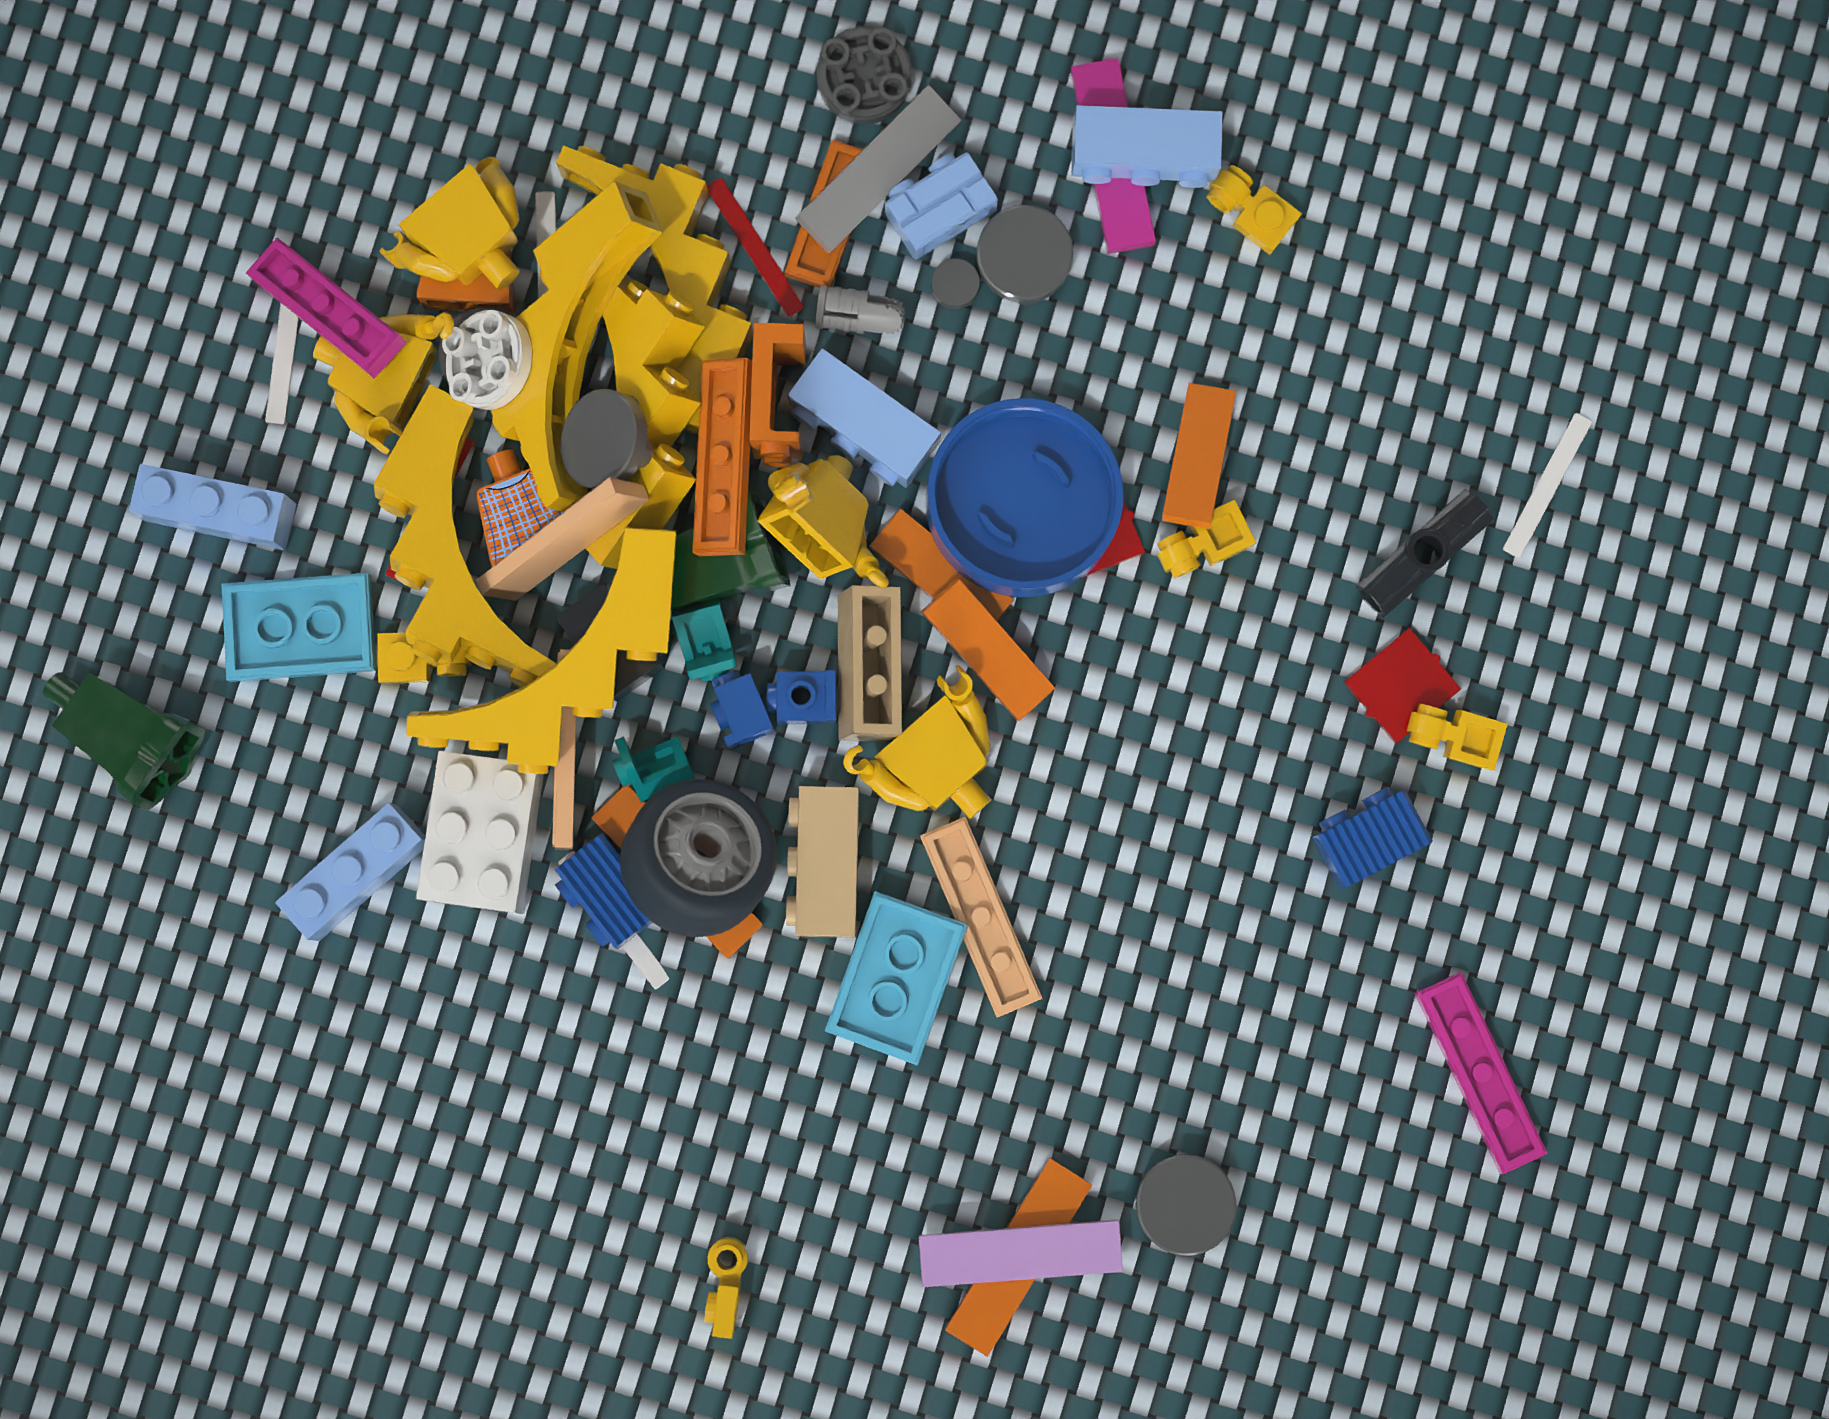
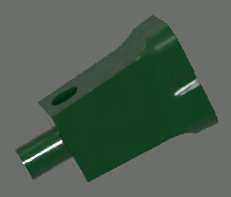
M750 491L748 492L745 555L699 557L692 553L694 527L675 536L671 611L717 598L722 600L753 589L774 591L791 586L781 543L758 522L759 516L765 509L758 495Z
M62 672L54 674L45 684L43 695L63 709L52 726L103 767L116 782L118 791L131 804L148 811L161 802L177 784L186 780L190 775L194 757L204 738V728L174 713H159L90 672L81 685Z

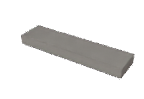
M930 85L926 86L795 219L827 253H830L890 193V190L898 185L947 136L961 119Z

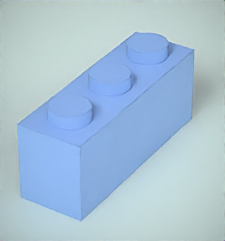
M1077 105L1073 118L1071 176L1082 177L1084 182L1091 184L1109 183L1111 178H1129L1132 184L1139 186L1157 185L1160 183V180L1179 181L1180 186L1187 188L1205 187L1208 185V182L1216 180L1221 170L1223 111Z
M823 348L788 393L789 405L794 408L791 415L797 421L813 431L817 426L833 436L830 442L834 447L852 459L856 454L862 456L873 464L869 470L881 481L892 487L898 482L907 488L940 443L941 432Z
M140 464L129 512L145 522L286 551L297 504L284 493Z
M387 803L275 903L307 940L320 941L424 850L426 836L399 806Z

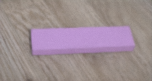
M1118 1219L919 1235L922 1287L1123 1272Z

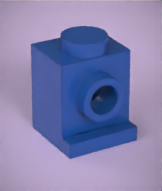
M736 670L711 681L718 697L717 701L710 703L714 716L721 730L730 727L733 733L723 737L729 750L775 732L750 673L741 676L739 670Z
M836 671L776 672V683H767V713H777L778 725L837 724ZM797 688H806L811 693L810 700L804 705H798L792 700V693Z

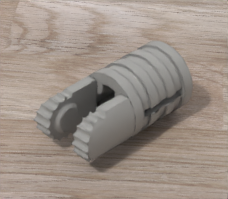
M821 285L816 312V328H828L834 331L843 330V332L849 333L851 331L857 332V334H864V331L894 334V332L902 329L906 311H904L905 306H903V302H899V299L895 300L885 296L869 295V291L866 290L857 291L851 288L842 289V287Z

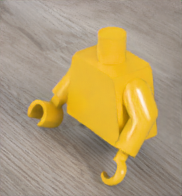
M488 157L478 162L475 167L468 164L399 223L406 237L400 231H395L393 236L398 240L397 245L391 250H385L382 247L380 253L395 268H406L414 274L445 283L457 278L464 285H468L483 273L498 290L511 284L519 275L520 270L508 258L506 253L518 242L513 230L519 222L515 188L501 170L500 161L495 157Z
M441 313L436 317L421 314L380 317L379 319L396 331L407 343L375 379L322 336L319 337L315 345L313 357L334 367L327 382L335 391L334 405L350 430L366 439L383 454H388L390 451L384 446L387 436L392 433H396L398 436L402 435V430L438 359V350L432 342L427 340L435 339L439 333L442 339H447L453 331L454 319L448 313Z
M832 455L826 458V460L819 459L808 465L800 462L793 463L773 472L769 476L768 486L774 493V496L759 516L758 522L819 579H823L852 567L861 578H869L881 588H886L889 585L888 578L879 570L878 560L867 549L864 523L869 505L866 497L848 481L853 471L850 461L844 457Z
M957 665L955 668L960 673V679L956 685L948 686L941 675L937 678L938 686L951 699V702L946 696L942 697L903 731L902 735L896 737L874 757L875 760L868 761L863 759L858 764L852 766L854 756L863 751L860 745L850 748L845 754L844 767L847 772L860 774V778L887 803L914 811H922L928 807L936 811L952 798L966 816L971 819L992 800L973 779L988 764L985 757L989 754L991 744L987 718L972 691L973 683L971 678L961 666Z

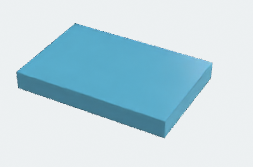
M369 573L221 584L227 681L240 682L376 671L372 585Z
M874 891L825 1032L914 1065H919L969 924Z

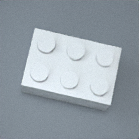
M439 751L416 899L523 914L544 774L518 772V764L507 763V760Z

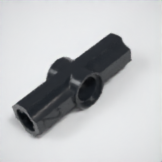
M1464 489L1356 585V589L1361 594L1362 599L1373 611L1379 613L1383 618L1386 617L1494 520L1488 511V507L1477 495ZM1424 542L1435 551V561L1433 564L1427 565L1417 560L1414 555L1415 543Z

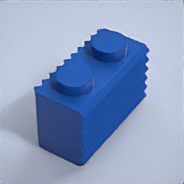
M1386 787L1363 799L1362 802L1366 809L1349 818L1344 809L1319 823L1323 832L1312 837L1339 889L1347 888L1433 842L1405 789L1392 795L1389 787Z
M603 833L555 869L561 878L555 884L556 888L572 908L579 903L583 906L591 917L585 925L602 947L610 942L615 949H619L652 924L630 899L622 881L620 853Z

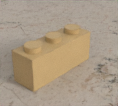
M852 585L837 596L839 741L886 742L902 735L900 587L881 588L879 586Z
M799 786V798L789 799V827H798V847H788L787 873L788 876L797 877L796 896H787L786 926H795V936L856 938L859 787Z

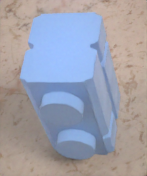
M967 152L957 158L953 154L943 156L929 167L930 175L917 183H914L912 179H907L896 185L888 194L890 199L885 202V214L915 260L997 210L998 199Z

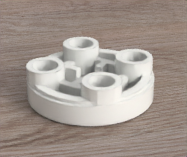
M496 310L480 311L467 318L459 327H453L451 335L442 341V348L447 354L446 375L449 383V392L454 400L476 408L493 410L511 402L526 383L532 364V345L526 328L515 317Z

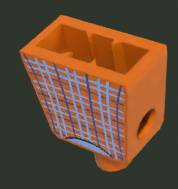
M513 449L498 452L487 458L486 461L495 483L476 491L492 567L563 513L562 511L545 508L544 503L537 494V484L531 469L522 471Z

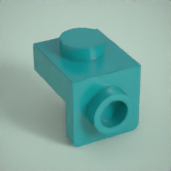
M718 598L671 611L690 680L700 678L702 681H712L728 673L729 669L737 666Z
M624 736L614 740L620 755L619 758L612 760L623 788L629 785L633 786L640 802L650 799L655 793L668 785L679 781L695 779L678 736L635 755H632Z

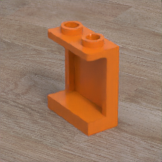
M754 323L749 440L754 459H763L764 466L782 468L791 465L792 460H802L803 457L799 432L775 431L777 365L806 366L807 345L804 324Z

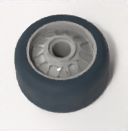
M707 779L679 781L655 793L642 806L630 825L620 854L622 881L637 909L648 920L662 929L689 937L713 936L730 930L742 922L754 910L767 892L777 864L775 836L767 817L759 806L740 790L728 784ZM695 849L703 852L708 858L699 855Z

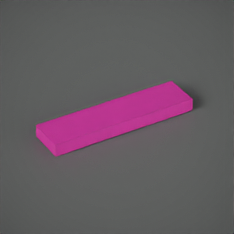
M1118 58L1071 66L1070 73L1077 105L1128 107ZM1111 178L1109 183L1093 184L1107 255L1154 246L1156 240L1145 186L1132 184L1129 178Z
M278 237L246 271V274L255 283L373 379L377 377L407 343L396 331Z
M1458 972L1415 992L1414 994L1499 1173L1505 1174L1548 1154L1462 972Z

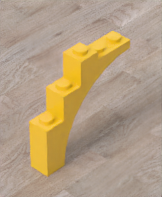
M563 145L556 162L563 178L595 195L600 194L614 181L647 193L663 231L649 246V249L665 276L669 291H673L687 299L694 306L691 313L705 326V329L676 370L688 380L689 386L687 389L700 401L702 361L744 358L754 334L751 322L746 321L747 315L742 311L723 304L720 305L719 309L713 308L731 262L728 251L723 250L724 244L704 234H698L696 239L691 237L709 195L706 181L701 179L702 175L698 171L682 164H675L674 168L660 164L652 181L649 179L650 175L639 167L625 163L622 168L604 162L605 156L596 150L585 146H579L578 150H574ZM700 405L684 427L685 430L695 434L699 432Z
M616 181L612 182L533 250L541 269L540 277L549 290L516 317L526 328L531 340V369L526 383L519 394L503 407L490 410L493 425L499 432L500 437L520 441L521 453L530 466L537 484V494L544 503L545 508L565 512L589 493L587 487L574 481L566 471L561 457L560 442L565 420L572 407L579 400L585 362L598 322L616 287L637 258L663 233L647 193Z
M627 274L616 287L602 316L605 320L614 355L617 392L633 396L638 400L645 416L647 440L652 444L653 454L649 464L644 468H638L628 480L629 482L644 485L649 500L585 548L601 566L618 569L625 527L663 529L696 481V478L682 465L685 461L684 457L671 446L701 404L687 389L689 386L688 380L676 370L705 329V326L691 313L694 306L683 296L673 291H669L667 295L652 291L644 284L632 280Z
M430 384L374 482L375 497L380 499L379 505L383 509L401 518H405L406 514L412 516L390 555L391 570L396 572L395 578L404 585L418 591L423 586L429 589L406 629L407 643L413 645L410 650L415 655L433 664H437L439 659L451 664L461 647L466 650L464 656L474 664L485 669H491L495 665L511 673L509 679L513 683L524 687L557 663L525 644L496 616L472 580L459 549L452 516V490L459 455L474 423V407L454 400L449 393Z
M625 527L619 566L606 601L585 635L556 665L526 686L490 702L455 710L412 711L407 716L406 736L418 737V745L426 747H448L449 739L469 740V749L496 751L499 750V743H508L507 763L518 764V772L547 774L548 766L558 767L560 761L563 706L573 707L572 715L580 717H602L603 709L613 710L617 649L627 650V659L641 661H657V652L667 653L676 530Z

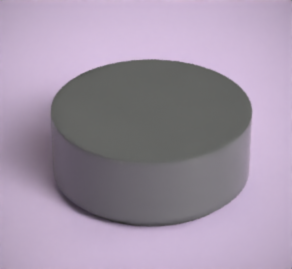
M946 260L937 266L932 275V294L935 300L947 309L959 310L966 308L973 303L978 295L979 275L974 266L965 260Z

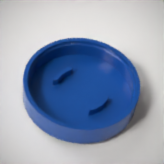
M1016 398L994 402L962 419L952 428L939 446L932 462L926 489V514L929 528L944 558L959 574L975 585L990 592L1012 597H1036L1051 594L1069 587L1086 576L1097 565L1108 549L1118 528L1123 508V483L1119 465L1113 451L1100 432L1074 411L1056 403L1033 398Z

